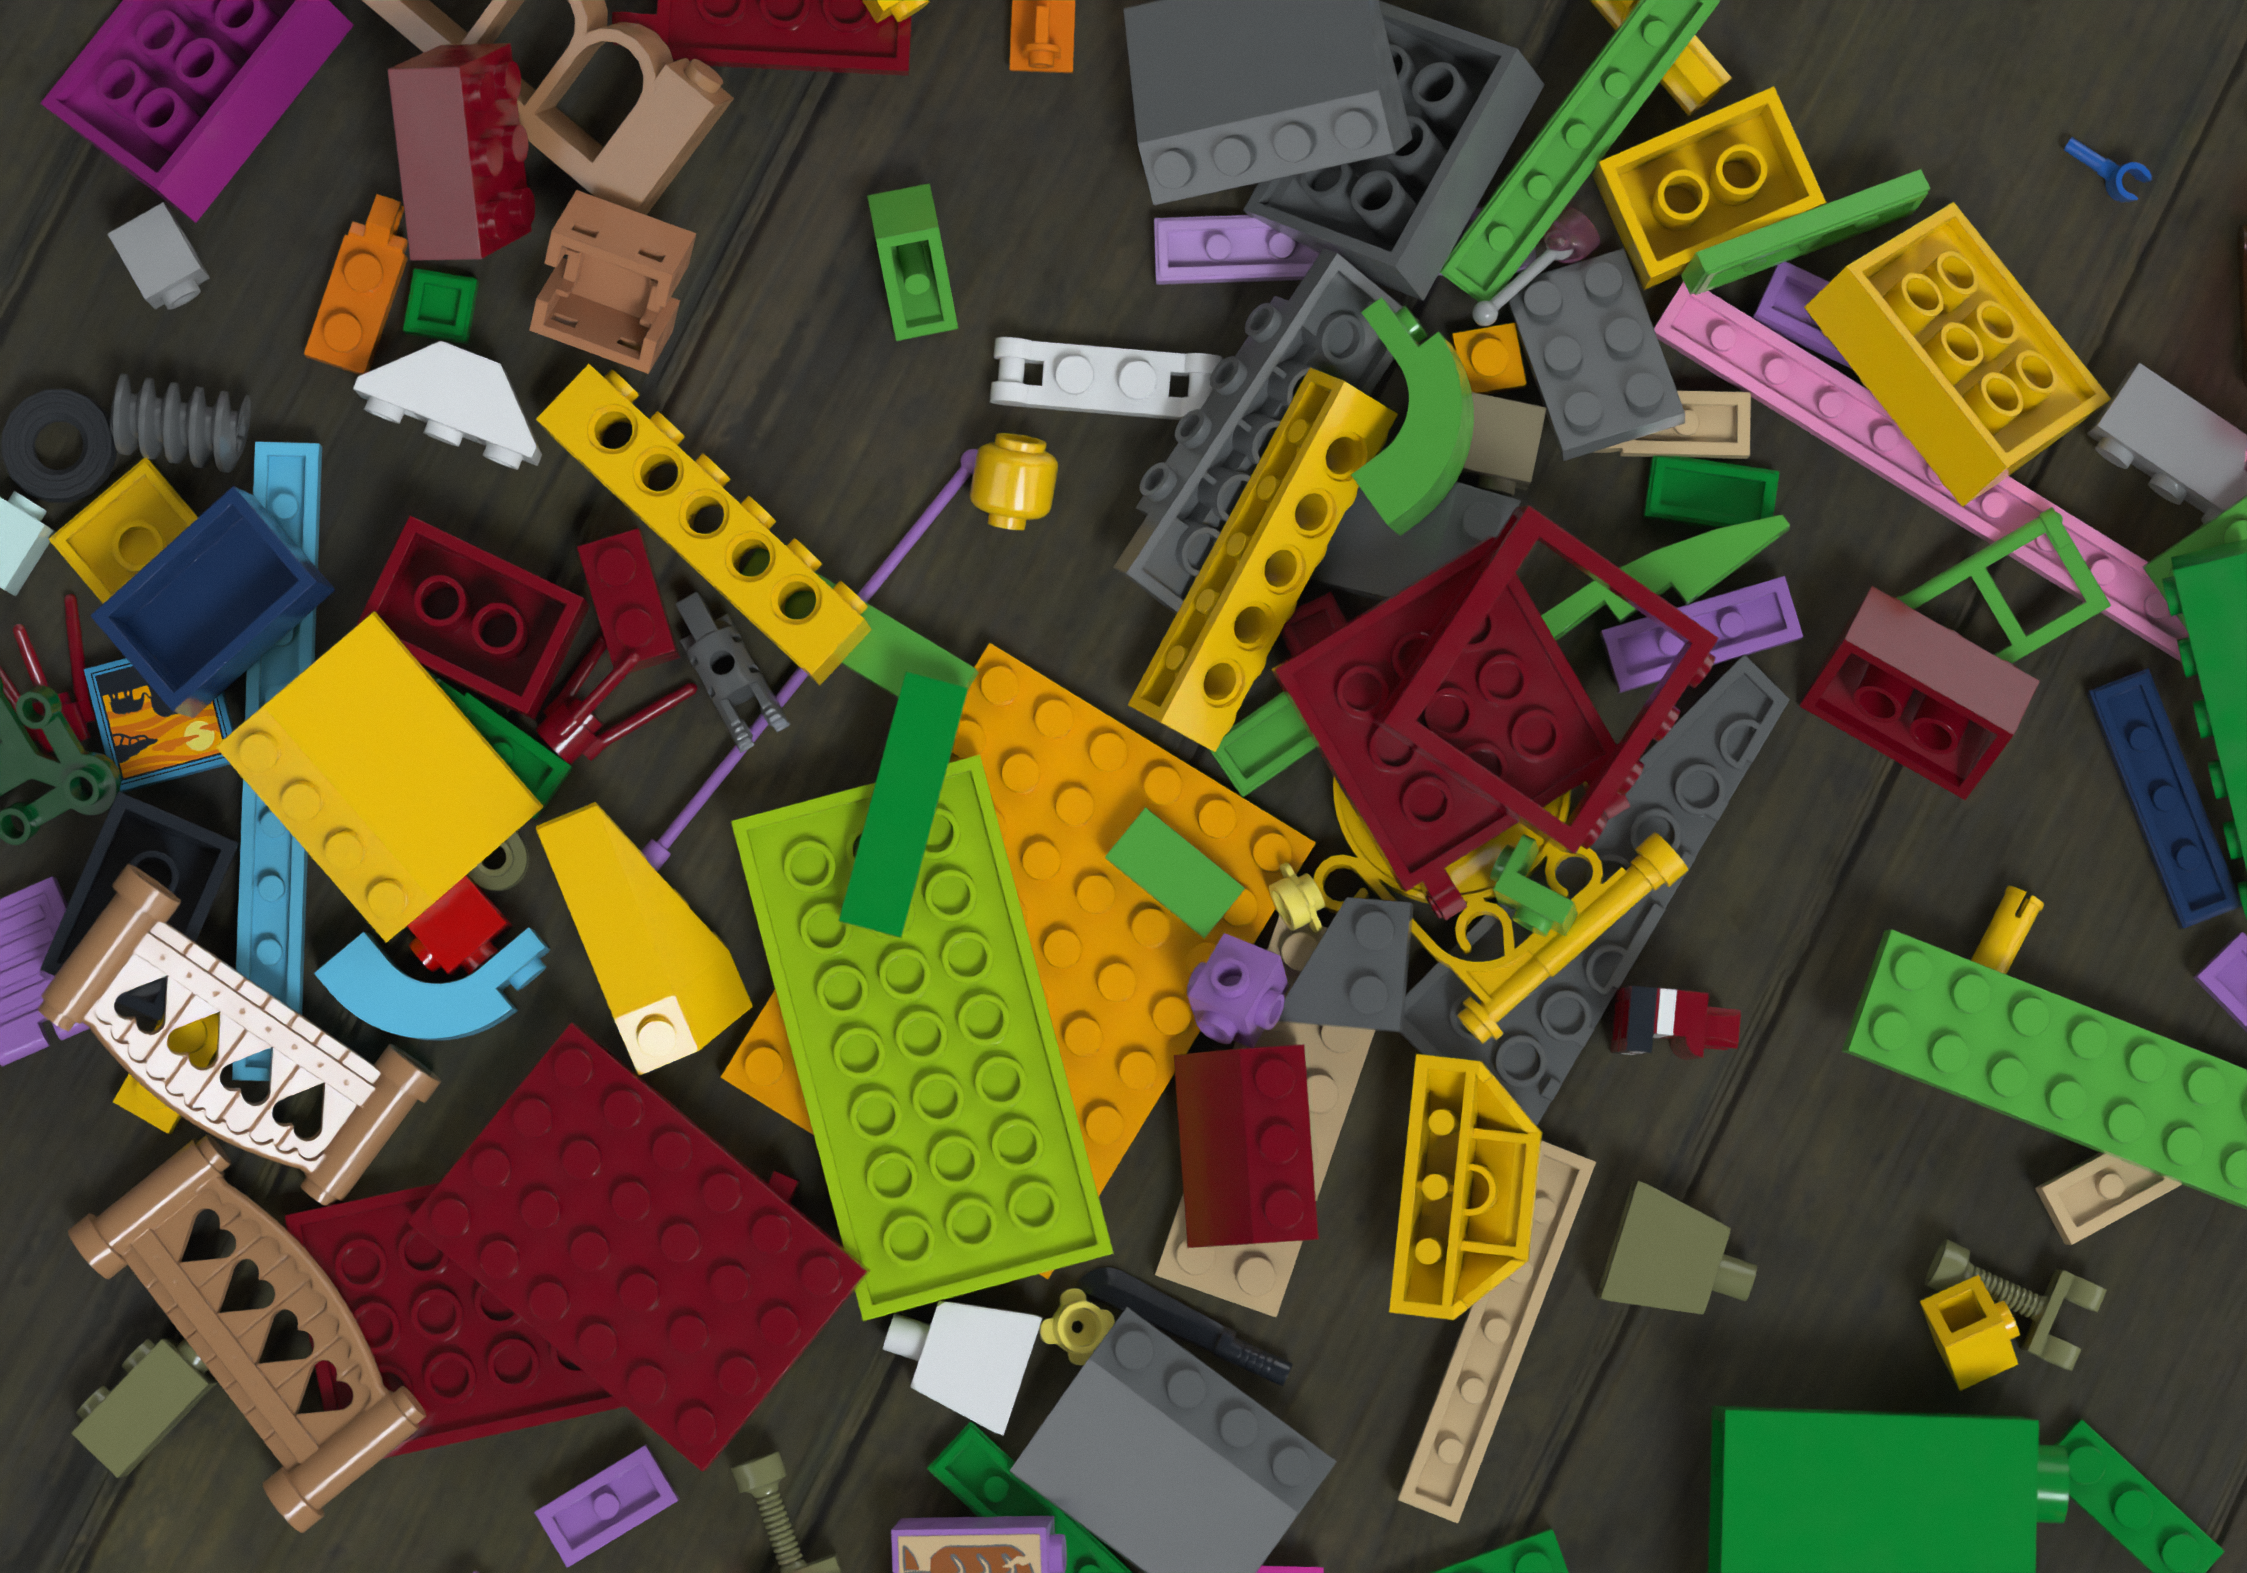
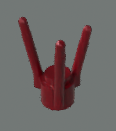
M67 594L64 598L65 620L75 702L71 703L68 692L58 694L61 701L62 714L79 742L91 738L86 723L96 720V716L89 700L88 684L84 672L86 667L77 598L73 594ZM14 625L12 629L33 686L49 687L24 625ZM0 666L3 692L16 712V703L21 695L7 673ZM42 702L33 703L34 710L39 715L45 716V707ZM24 725L33 742L38 741L42 753L49 754L54 752L42 728L32 729Z
M604 635L598 637L589 652L586 653L560 694L543 710L547 717L536 727V731L569 764H573L582 754L590 761H593L610 744L697 692V685L695 683H688L597 735L595 732L603 723L593 711L620 684L640 660L637 653L632 652L628 654L583 701L577 697L573 700L607 648Z

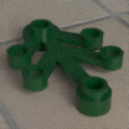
M0 677V796L31 778L56 787L31 804L15 802L1 811L0 838L8 844L20 845L33 837L38 832L40 825L71 808L89 816L99 815L111 808L121 788L120 771L114 761L106 755L86 752L61 712V701L57 693L47 686H35L19 697L15 712L3 692V681ZM33 698L42 702L45 707V716L39 715L32 706ZM24 725L32 729L42 728L58 758L39 752ZM81 777L90 781L93 787V794L84 787ZM12 815L22 820L25 828L24 832L17 830L13 826L11 821Z

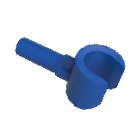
M2073 137L2064 148L2065 152L2089 166L2099 176L2106 179L2105 187L2107 193L2113 200L2118 202L2138 200L2134 194L2127 192L2122 185V177L2125 172L2130 173L2135 179L2144 183L2150 182L2152 179L2150 171L2144 165L2130 162L2119 166L2110 159H2105Z

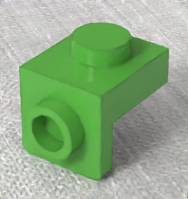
M1523 834L1516 848L1508 844L1504 847L1492 869L1490 879L1497 882L1493 889L1497 902L1515 910L1516 912L1512 919L1533 933L1546 937L1550 929L1566 936L1578 915L1575 902L1526 877L1539 850L1536 840Z

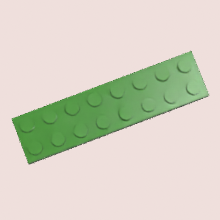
M1895 930L1884 931L1842 1048L1843 1052L2090 1149L2108 1154L2159 1176L2175 1180L2182 1185L2247 1210V1069Z

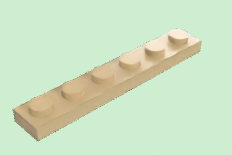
M1541 1141L1529 1261L1469 1308L1397 1500L1459 1523L1596 1164L1595 1161Z

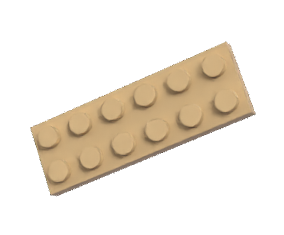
M1279 915L1267 950L1281 956L1289 984L1284 994V998H1286L1328 928L1322 926V931L1314 933L1307 923L1292 931ZM1277 1022L1271 1030L1264 1029L1254 1048L1305 1045L1315 1197L1317 1201L1375 1030ZM1235 1042L1233 1049L1250 1048L1238 1042ZM1183 1193L1155 1275L1277 1317L1303 1241L1187 1248Z

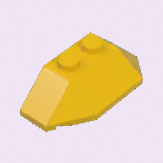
M1416 1054L1389 1309L1391 1313L1454 1320L1529 1261L1542 1131L1482 1061Z

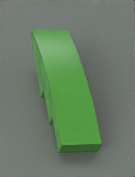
M1783 515L1718 528L1653 551L1619 569L1658 596L1670 587H1673L1685 605H1689L1789 531L1790 524ZM1593 581L1541 615L1555 641H1557L1605 604L1620 624L1636 614L1638 610L1598 582Z

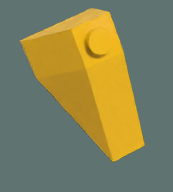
M596 802L536 826L539 838L638 1075L698 1052L753 1007L728 946L714 931L712 932L691 910L688 902L675 888H671L646 860V856Z

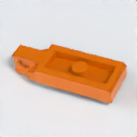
M376 194L366 225L352 222L348 235H345L304 352L307 358L359 375L369 372L408 260L405 255L408 240L396 236L404 213V206L401 205L402 202Z

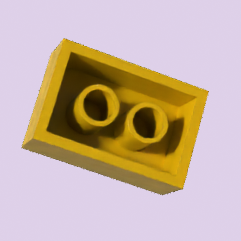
M1774 86L1598 162L1592 175L1643 290L1682 274L1698 251L1812 210L1826 203Z

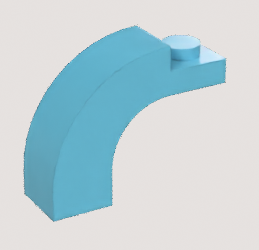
M528 927L492 959L468 977L451 983L430 984L420 982L407 975L396 965L371 934L363 932L314 974L346 1009L372 1026L408 1038L450 1040L475 1035L490 1029L516 1013L518 1009L503 993V990L511 984L516 991H519L534 980L547 967L541 958L551 949L535 930Z

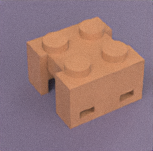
M576 190L551 231L544 264L555 267L536 298L530 331L649 374L673 332L680 300L671 296L689 266L696 233ZM564 254L568 255V259L563 258Z

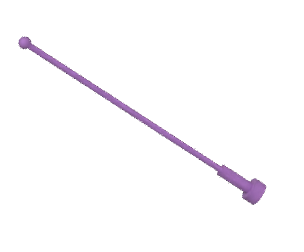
M969 449L963 453L959 470L857 594L864 602L867 603L968 477L973 474L977 449ZM800 667L797 668L775 695L781 708L808 676ZM762 713L749 728L753 734V742L768 726ZM735 745L660 839L656 842L651 838L641 852L646 856V860L657 872L671 856L667 849L747 750L740 753Z

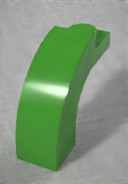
M1381 297L1361 313L1395 358L1405 375L1409 391L1408 412L1403 427L1394 441L1381 453L1351 474V476L1387 526L1401 536L1429 515L1443 501L1456 483L1466 462L1472 441L1474 404L1467 373L1459 356L1447 339L1440 332H1437L1420 345L1419 343L1428 335L1410 310L1403 306L1395 312Z

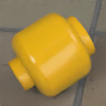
M998 433L996 434L995 442L987 443L978 449L970 499L978 509L989 513L988 524L1010 530H1025L1027 520L1042 518L1050 512L1058 472V462L1052 454L1045 451V441L1024 435Z

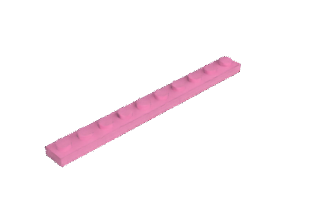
M1683 281L1654 328L1658 340L1741 391L1751 392L1752 398L1989 544L1996 542L2037 518L2040 513L2053 507L2057 513L2061 514L2063 525L2111 604L2109 608L2101 613L2182 662L2177 640L2188 638V632L2176 615H2170L2168 603L2142 566L2148 563L2147 561L2009 476L1962 507L1952 493L1941 483L1937 474L1910 440L1902 434L1898 425L1870 390L1711 292L1706 291L1698 295H1690ZM2046 533L2008 554L2081 601H2086Z

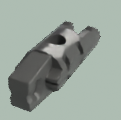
M698 592L677 602L676 606L691 632L689 636L679 641L691 665L701 677L711 701L740 753L755 746L752 740V732L745 720L740 718L735 709L736 706L756 696L761 705L760 710L769 726L774 727L776 732L790 726V722L761 670L758 669L752 660L743 638L730 615L726 614L715 620ZM735 662L733 669L729 673L718 675L720 668L724 664Z

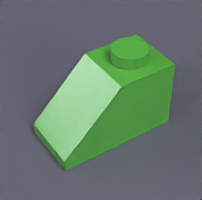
M930 183L868 195L896 341L958 329Z

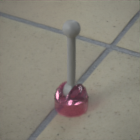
M1564 208L1544 234L1547 250L1490 301L1478 302L1472 312L1475 322L1481 326L1493 324L1497 319L1498 310L1554 260L1561 263L1574 264L1586 258L1600 245V237L1590 220L1575 208Z

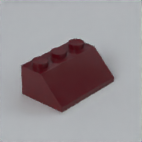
M1871 586L1845 625L1799 707L1966 800L2014 736L2040 681L2021 671L2014 664L2002 660L1968 641L1956 631L1945 628L1908 607L1901 600L1891 597Z
M1305 1045L1245 1048L1174 1055L1187 1248L1318 1240Z

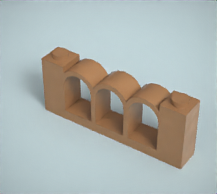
M429 0L362 1L421 51L427 52L440 45L493 44L525 0H492L469 33ZM568 0L575 16L574 35L568 48L537 90L521 78V90L517 98L520 125L525 128L530 143L593 196L647 215L734 98L721 88L723 84L722 78L707 64L696 59L690 62L687 58L673 62L670 49L654 31L637 23L619 22L607 26L608 10L605 0ZM605 42H615L629 49L639 61L643 73V91L635 107L605 147H603L555 106L598 48Z

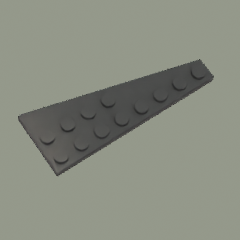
M1745 654L1673 725L1667 735L1639 760L1644 763L1642 773L1632 788L1625 794L1630 807L1609 819L1599 838L1590 847V849L1596 852L1602 864V884L1621 867L1627 870L1631 866L1630 862L1638 856L1635 849L1653 832L1659 834L1674 849L1688 867V871L1691 868L1701 847L1721 817L1730 798L1790 700ZM1569 857L1563 860L1557 867L1555 874L1558 883L1568 890L1570 900L1587 886L1593 875V869L1589 862L1580 857ZM1546 859L1528 879L1549 889L1545 874ZM1688 871L1670 887L1662 884L1656 891L1652 889L1553 978L1549 976L1496 1024L1503 1032V1035L1498 1040L1490 1037L1484 1044H1481L1459 1020L1457 1015L1465 1009L1462 1002L1469 996L1478 1004L1481 1002L1450 968L1440 962L1405 995L1402 1033H1399L1422 1055L1482 1061L1537 1126ZM1498 902L1497 905L1507 912L1512 921L1515 948H1517L1533 932L1522 927L1512 919L1516 912L1515 910ZM1485 915L1466 934V938L1471 944V953L1464 954L1458 943L1448 952L1453 957L1471 962H1485L1505 956L1503 926L1495 917Z

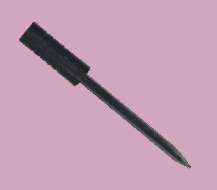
M1109 1267L1094 1269L1086 1273L1075 1286V1289L1082 1290L1089 1297L1122 1312L1128 1307L1151 1325L1212 1352L1214 1356L1280 1386H1284L1292 1369L1293 1363L1237 1338V1330L1215 1322L1121 1270Z

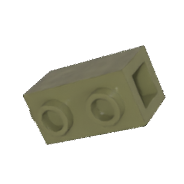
M173 1338L162 1339L157 1345L150 1339H147L122 1364L121 1367L128 1375L111 1392L105 1386L100 1387L76 1412L83 1421L72 1434L117 1478L129 1475L218 1383L207 1372L208 1368L186 1339L178 1344Z

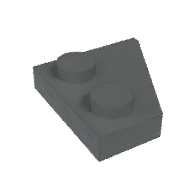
M1347 897L1287 994L1278 1022L1402 1033L1413 904L1411 902Z

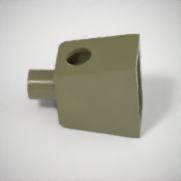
M1632 1181L1596 1298L1704 1315L1712 1291L1746 1302L1755 1280L1757 1265L1724 1254L1731 1228L1648 1184Z

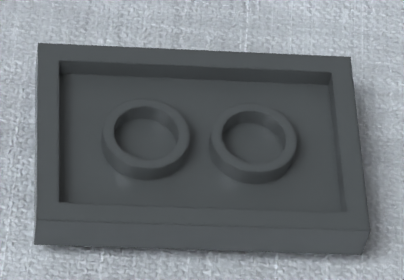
M1624 248L1539 274L1506 303L1513 323H1515L1516 331L1543 406L1547 408L1546 415L1563 461L1685 424V411Z

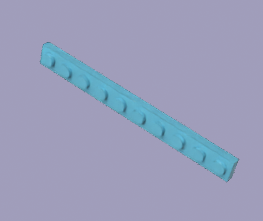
M255 442L253 495L318 569L322 446L319 443ZM316 608L247 669L245 720L315 662ZM243 779L236 971L302 1015L308 852ZM271 1048L233 1062L232 1080L269 1081Z

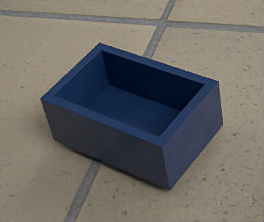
M233 486L90 616L173 712L194 718L333 593L335 588L254 495Z

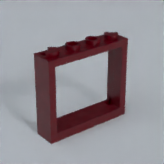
M1516 507L1372 722L1561 852L1576 854L1580 846L1589 849L1603 832L1608 822V817L1602 813L1616 792L1622 796L1625 795L1639 778L1644 768V763L1638 759L1652 738L1657 742L1661 741L1675 724L1680 710L1674 705L1688 685L1692 688L1697 687L1709 673L1716 659L1710 651L1719 638L1532 507ZM1536 541L1548 547L1685 643L1566 823L1416 721Z

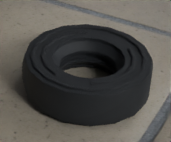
M46 389L25 398L10 413L2 431L1 456L9 476L27 494L49 503L74 502L93 494L108 479L117 458V449L115 448L113 434L110 431V418L108 414L93 399L71 389ZM54 422H67L74 425L80 431L83 439V451L79 460L73 466L64 470H52L45 467L38 460L35 452V442L39 432Z

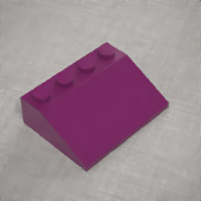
M123 0L40 104L154 193L196 223L354 25L329 0Z

